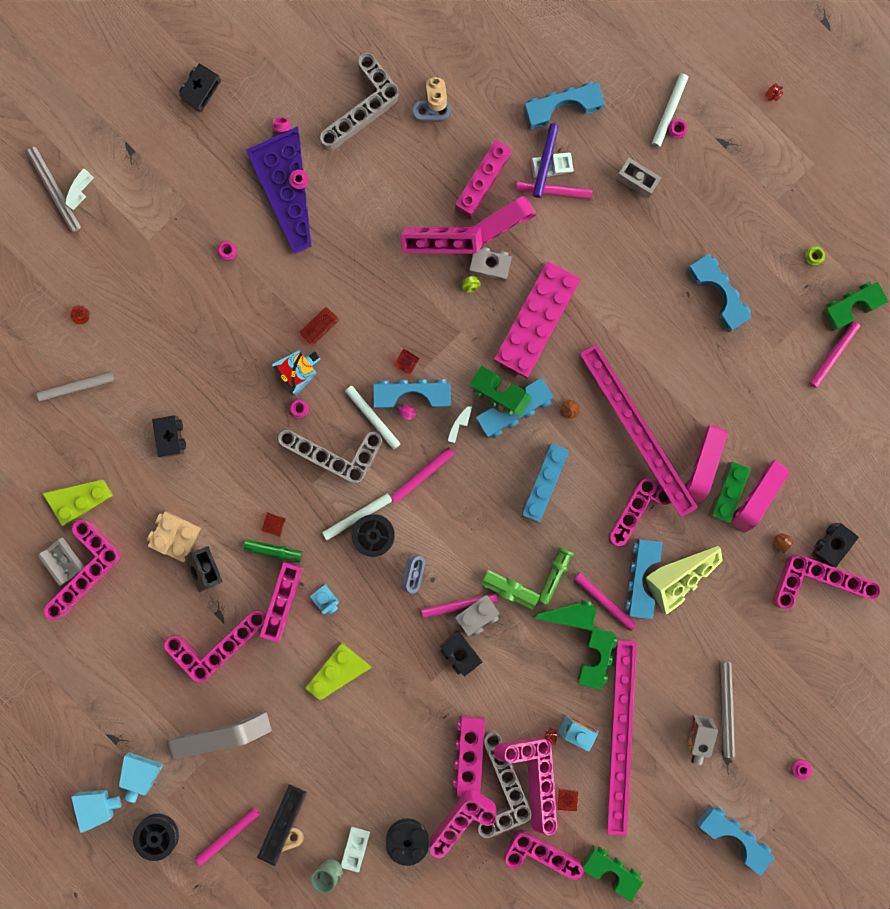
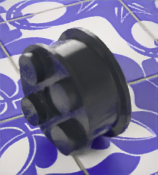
M378 514L362 517L356 522L352 530V541L355 548L361 554L369 557H378L385 554L392 547L395 540V530L392 523L384 516ZM371 532L377 534L376 539L370 537Z
M164 814L147 816L136 827L133 834V845L136 852L142 858L149 861H159L166 858L176 847L179 840L177 824L172 818Z
M406 818L396 821L389 828L386 836V849L394 862L403 866H411L419 863L426 856L429 848L428 834L420 822Z

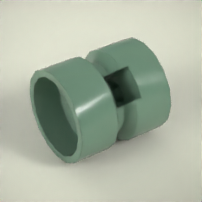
M325 859L321 862L311 876V885L314 890L322 894H327L333 890L343 874L340 863L334 859Z

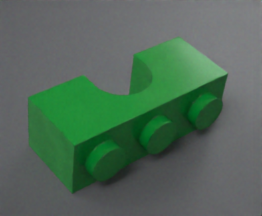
M870 281L860 286L861 290L857 293H854L852 290L843 295L844 300L840 302L836 299L826 304L827 309L822 312L833 331L855 320L851 312L854 303L860 304L865 312L868 313L889 302L878 281L873 284Z
M481 365L469 384L474 389L473 393L480 398L486 396L489 398L488 402L495 407L501 405L504 407L503 411L510 416L516 414L521 417L532 400L529 393L513 383L505 392L498 393V386L502 379Z
M728 462L722 477V488L719 495L714 498L708 516L731 523L751 468L735 462Z
M596 627L590 630L586 645L598 650L599 659L593 665L581 664L577 679L579 685L601 690L602 686H606L608 679L606 670L607 667H611L613 656H610L612 648L615 649L618 639L615 637L616 634L614 632Z
M593 845L581 862L582 870L597 880L607 871L615 872L617 878L612 885L614 891L631 902L644 883L640 877L641 874L634 868L630 870L624 866L625 863L619 858H611L608 855L609 852L603 847L599 846L597 848Z

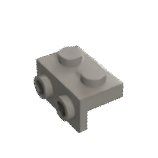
M63 537L58 539L47 550L38 554L42 563L60 586L71 581L85 568Z
M485 595L455 618L468 636L471 634L476 636L483 631L482 626L486 623L491 625L499 619L498 615L500 612L490 598Z

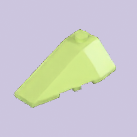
M716 546L662 566L646 577L649 591L665 614H668L682 604L685 600L684 596L691 589L694 591L698 587L696 585L702 577H707L723 561L721 548Z

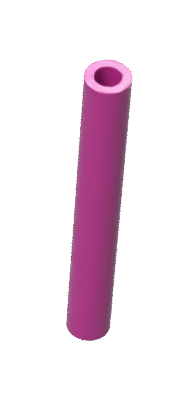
M517 181L516 191L533 193L535 183ZM545 184L543 194L592 199L593 189Z
M851 322L809 382L811 386L818 388L860 328L859 323Z
M448 447L390 497L397 503L455 454Z
M581 573L575 576L573 580L629 631L636 627L637 624Z
M496 593L487 594L492 603L498 602ZM485 595L421 609L422 616L427 618L464 610Z
M256 808L250 810L195 858L197 864L202 866L260 815L259 811Z

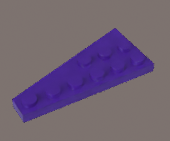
M297 126L246 150L294 254L312 247L305 188L295 189L289 181L293 171L303 170L299 128ZM297 176L295 181L301 182L302 177Z

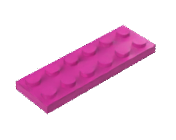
M547 261L494 361L527 379L581 279Z

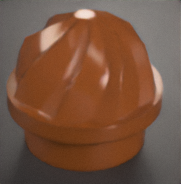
M566 400L562 403L560 412L563 417L573 419L579 413V405L574 400Z
M782 533L775 536L774 546L777 548V551L781 550L785 553L791 547L794 541L790 539V535Z

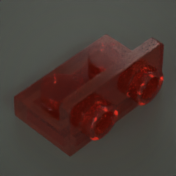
M325 307L299 333L313 347L340 320Z

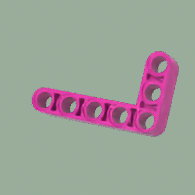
M88 520L75 522L72 531L96 557L46 605L44 615L49 620L62 618L121 559L119 549ZM82 524H85L87 526V532L85 534H82L80 532V526ZM96 537L101 542L98 548L93 545V540ZM108 551L113 552V561L107 559ZM94 565L100 567L98 575L93 572ZM81 578L85 579L87 583L85 588L79 585ZM67 592H70L73 596L71 602L66 600ZM53 606L59 609L57 616L52 613Z
M790 555L783 567L773 596V602L780 608H791L795 603L804 576L868 599H876L880 595L881 590L877 583L804 556ZM798 558L800 566L795 569L793 561ZM814 565L818 567L816 575L811 573V568ZM832 572H835L836 579L831 582L829 576ZM793 577L794 583L789 587L786 583L787 579ZM852 578L854 586L849 588L847 583ZM871 585L872 592L867 595L866 587ZM786 595L787 602L784 605H782L780 603L781 596Z
M261 610L252 612L204 658L180 635H173L168 638L164 644L165 650L195 682H203L263 627L266 613ZM255 614H258L262 617L261 624H255L253 622V616ZM240 628L247 629V637L243 638L239 635ZM173 639L178 641V649H173L171 647V641ZM226 641L233 643L234 649L232 651H228L225 648ZM185 654L191 655V663H186L184 661ZM213 654L219 657V664H214L211 661ZM198 668L205 670V677L198 676Z
M531 737L498 744L494 749V756L497 760L507 763L527 761L532 828L534 831L545 835L554 834L557 829L551 743L546 739Z

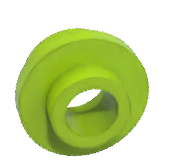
M814 246L807 250L805 258L810 265L817 266L824 261L825 253L822 248ZM812 253L817 254L816 260L812 258Z
M476 276L467 277L462 281V289L469 293L477 291L481 285Z

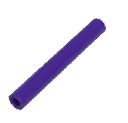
M550 123L533 191V196L536 198H542L559 125L555 123Z

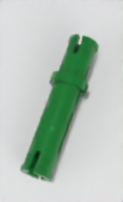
M246 539L244 544V551L279 558L281 561L290 560L300 563L303 551L289 549L283 545L282 547L249 539Z

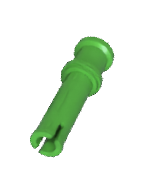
M562 547L558 548V555L555 561L551 563L553 568L538 600L549 605L563 572L568 570L567 565L571 556L575 555V553Z

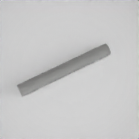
M112 372L37 392V398L39 401L48 400L114 382Z

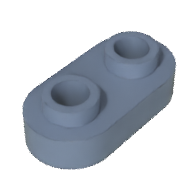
M421 100L414 104L413 115L418 121H445L450 117L451 107L447 103V106L443 109L445 113L440 115L438 111L429 108L427 100ZM421 109L426 111L424 115L419 113Z
M413 554L407 559L401 583L402 589L405 592L413 594L420 588L425 568V559L422 556Z

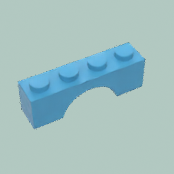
M588 82L577 89L574 87L567 88L560 94L553 92L547 94L546 98L539 100L538 98H532L525 103L524 111L529 128L533 130L549 125L552 112L560 106H575L585 115L603 110L605 103L599 82L594 84L593 82Z
M708 254L689 266L687 271L697 285L709 284L719 290L723 298V308L718 317L727 331L730 332L752 318L750 316L751 311L746 304H742L738 291L735 288L732 289L728 283L730 280L726 273H722L718 268L719 263L717 259Z
M543 378L525 387L524 391L529 393L532 400L521 417L524 416L527 419L535 414L534 409L539 406L543 409L551 404L550 400L553 398V395ZM492 407L477 416L476 420L487 438L492 436L494 439L503 433L501 429L506 426L510 429L519 423L518 419L521 417L516 414L510 416Z
M398 380L397 384H389V381H378V384H374L375 409L394 408L398 399L407 393L423 395L430 402L432 408L451 407V383H447V380H435V383H428V380H416L414 384H408V380Z
M552 443L549 445L521 515L537 522L541 521L569 450Z
M637 539V543H633L632 554H635L634 562L631 561L630 564L632 581H628L627 592H630L629 600L625 602V611H627L629 616L653 619L655 600L645 592L642 578L649 566L660 562L663 542Z
M709 805L696 824L713 839L724 835H731L740 839L743 847L742 861L761 876L775 858L770 853L772 849L763 842L761 845L756 842L757 837L747 830L745 833L741 830L740 827L742 825L735 819H727L725 817L727 813L720 807L714 808Z

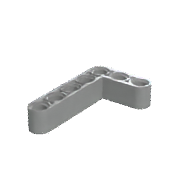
M370 53L362 54L359 57L358 63L361 73L376 92L323 130L320 140L323 148L328 151L339 147L394 106L399 100L397 86ZM366 61L372 63L368 68L363 66V63ZM377 76L384 78L380 83L374 81ZM392 91L395 93V96L388 98L385 94ZM377 102L380 104V107L372 109L370 105ZM363 114L365 117L363 120L358 121L355 119V116ZM348 125L350 128L348 131L342 132L340 127ZM332 136L334 141L326 143L324 142L326 137Z
M284 430L278 436V441L283 447L352 483L362 482L382 445V438L378 433H368L351 463L290 430ZM286 434H291L293 437L290 444L283 442V437ZM371 436L378 437L379 442L376 446L369 445L368 440ZM302 443L309 444L310 449L307 453L300 451ZM323 451L326 453L327 458L324 462H319L317 454ZM364 452L370 456L367 463H362L359 460L360 455ZM338 460L344 464L341 471H336L333 466ZM354 469H358L361 473L358 480H353L350 476Z
M262 712L236 724L168 739L167 743L171 758L179 759L241 746L271 732L272 729L267 712Z
M489 730L485 733L484 743L510 806L496 811V821L491 825L490 830H482L481 826L483 824L478 822V832L483 838H490L528 822L531 818L529 804L512 763H499L495 761L494 749L498 744L503 743L500 734L495 730ZM496 736L498 741L496 744L491 745L487 742L488 738ZM505 772H510L513 776L510 780H504L502 775ZM518 790L520 795L517 798H512L509 796L510 792ZM520 808H525L527 813L524 816H519L517 811ZM502 816H508L510 818L509 821L504 824L501 823L499 819Z

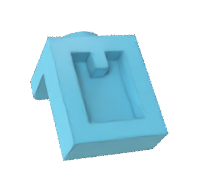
M326 584L310 596L322 611V615L326 613L330 615L338 609L336 605L339 601Z

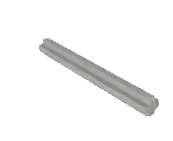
M35 147L29 148L26 153L70 231H78L81 226L71 208L65 204L66 200L40 153Z
M724 661L720 663L724 757L733 758L735 757L732 664L731 662Z

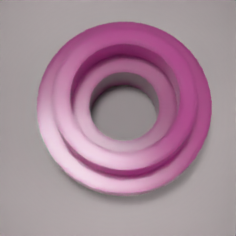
M278 117L273 120L272 129L282 134L291 129V123L286 117Z
M675 119L669 124L668 132L673 138H682L687 133V124L681 119ZM674 127H679L681 131L676 132Z
M295 170L291 173L289 181L295 189H303L308 185L309 178L305 171ZM297 176L302 177L301 182L295 181Z
M224 241L218 246V255L223 260H232L237 254L236 246L230 241ZM226 248L231 249L229 254L224 253Z
M296 399L290 405V413L296 418H303L309 412L307 402L302 399ZM298 405L303 407L302 412L296 411Z
M408 404L398 407V415L403 418L412 420L413 416L417 414L414 411V407Z
M798 760L793 764L792 772L796 778L805 780L810 777L812 767L807 761ZM801 767H805L804 773H800Z

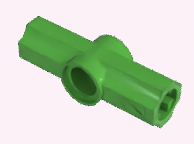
M490 570L486 572L481 583L484 587L498 592L500 596L512 602L516 601L532 610L540 597L539 594L523 587L522 584Z

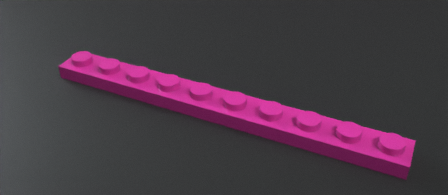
M597 344L580 353L679 516L682 518L697 509L696 503Z
M617 640L607 835L627 836L637 641Z

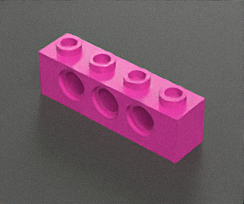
M497 140L494 141L455 204L457 211L470 219L473 217L511 156L512 149Z
M406 227L400 234L402 253L477 254L482 246L481 227Z
M287 561L283 562L260 637L277 643L281 640L304 567Z
M462 715L461 720L457 721V732H460V740H456L455 750L459 752V759H455L454 771H458L457 779H453V790H456V796L462 797L469 790L480 793L485 717ZM472 732L476 737L473 741H467L464 738L465 735ZM466 752H472L474 758L472 760H465L463 755ZM466 771L473 774L469 780L462 777V774Z

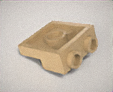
M165 511L164 514L160 513L155 522L158 525L155 532L151 531L147 538V541L150 542L148 547L185 563L184 557L190 554L202 528L168 511Z

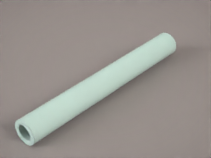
M680 73L652 141V145L655 147H661L689 78L686 74Z
M353 386L346 389V394L393 450L396 449L401 443Z
M388 493L322 532L325 539L329 540L354 525L362 517L370 515L391 503L393 500Z

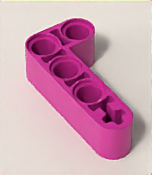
M522 196L473 227H481L483 246L515 225L524 223L537 214L528 198Z
M711 424L708 425L691 477L685 484L692 499L698 503H701L709 494L728 435L727 430Z
M774 459L767 466L743 505L735 510L731 524L743 533L753 529L790 474V470Z
M649 478L641 479L637 483L609 533V541L613 545L622 546L628 541L650 500L659 505L671 503L668 496L664 502L659 500V493L664 491L659 483ZM644 482H648L651 485V489L647 493L642 490ZM636 498L641 500L642 505L639 509H635L632 505L633 500ZM626 515H630L632 518V523L629 526L623 523V518ZM621 526L624 529H628L627 532L622 531V533L620 534L622 540H617V542H615L616 538L614 537V534H619L622 530L618 527Z
M474 790L466 791L432 834L430 839L431 855L435 858L444 857L473 819L485 826L494 824L496 821L495 803Z
M523 829L518 830L514 834L504 854L507 866L512 869L519 868L526 855L570 879L577 880L583 875V867L579 859ZM520 837H526L528 839V841L525 844H519L517 842ZM543 846L545 850L542 853L538 854L535 852L536 847ZM511 854L519 856L516 861H510L508 858ZM556 855L562 857L558 863L552 861V858ZM575 865H576V866H577V870H576V869H573V870L571 871V869H570L569 866H571V867L574 868Z

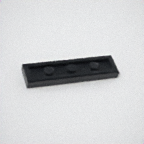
M289 784L257 856L258 859L276 866L308 792Z

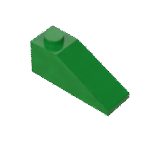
M582 600L581 603L575 602L537 612L534 617L535 619L592 630L597 607L592 606L593 602Z

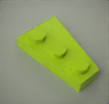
M104 480L43 493L62 526L67 525L113 497Z
M341 643L305 689L319 700H322L372 668V666L345 644Z

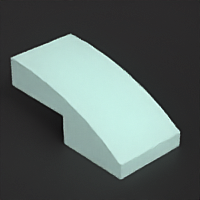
M571 153L553 154L547 177L573 172ZM542 157L530 160L533 179L537 178Z
M83 169L78 174L68 192L65 204L72 210L86 198L81 191L94 179L86 169Z
M468 406L459 415L451 429L448 442L455 443L459 425L467 427L472 407Z
M351 827L341 864L342 868L355 872L360 871L370 834L369 831Z

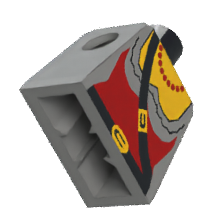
M693 715L688 747L692 754L691 762L694 764L702 765L704 757L710 758L712 756L718 733L712 718Z

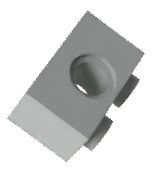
M628 158L616 179L648 199L661 177L633 159Z
M481 246L477 254L473 253L469 273L506 282L512 256H508L509 253L504 251L491 252L489 248ZM493 259L496 261V266L488 267L486 261Z

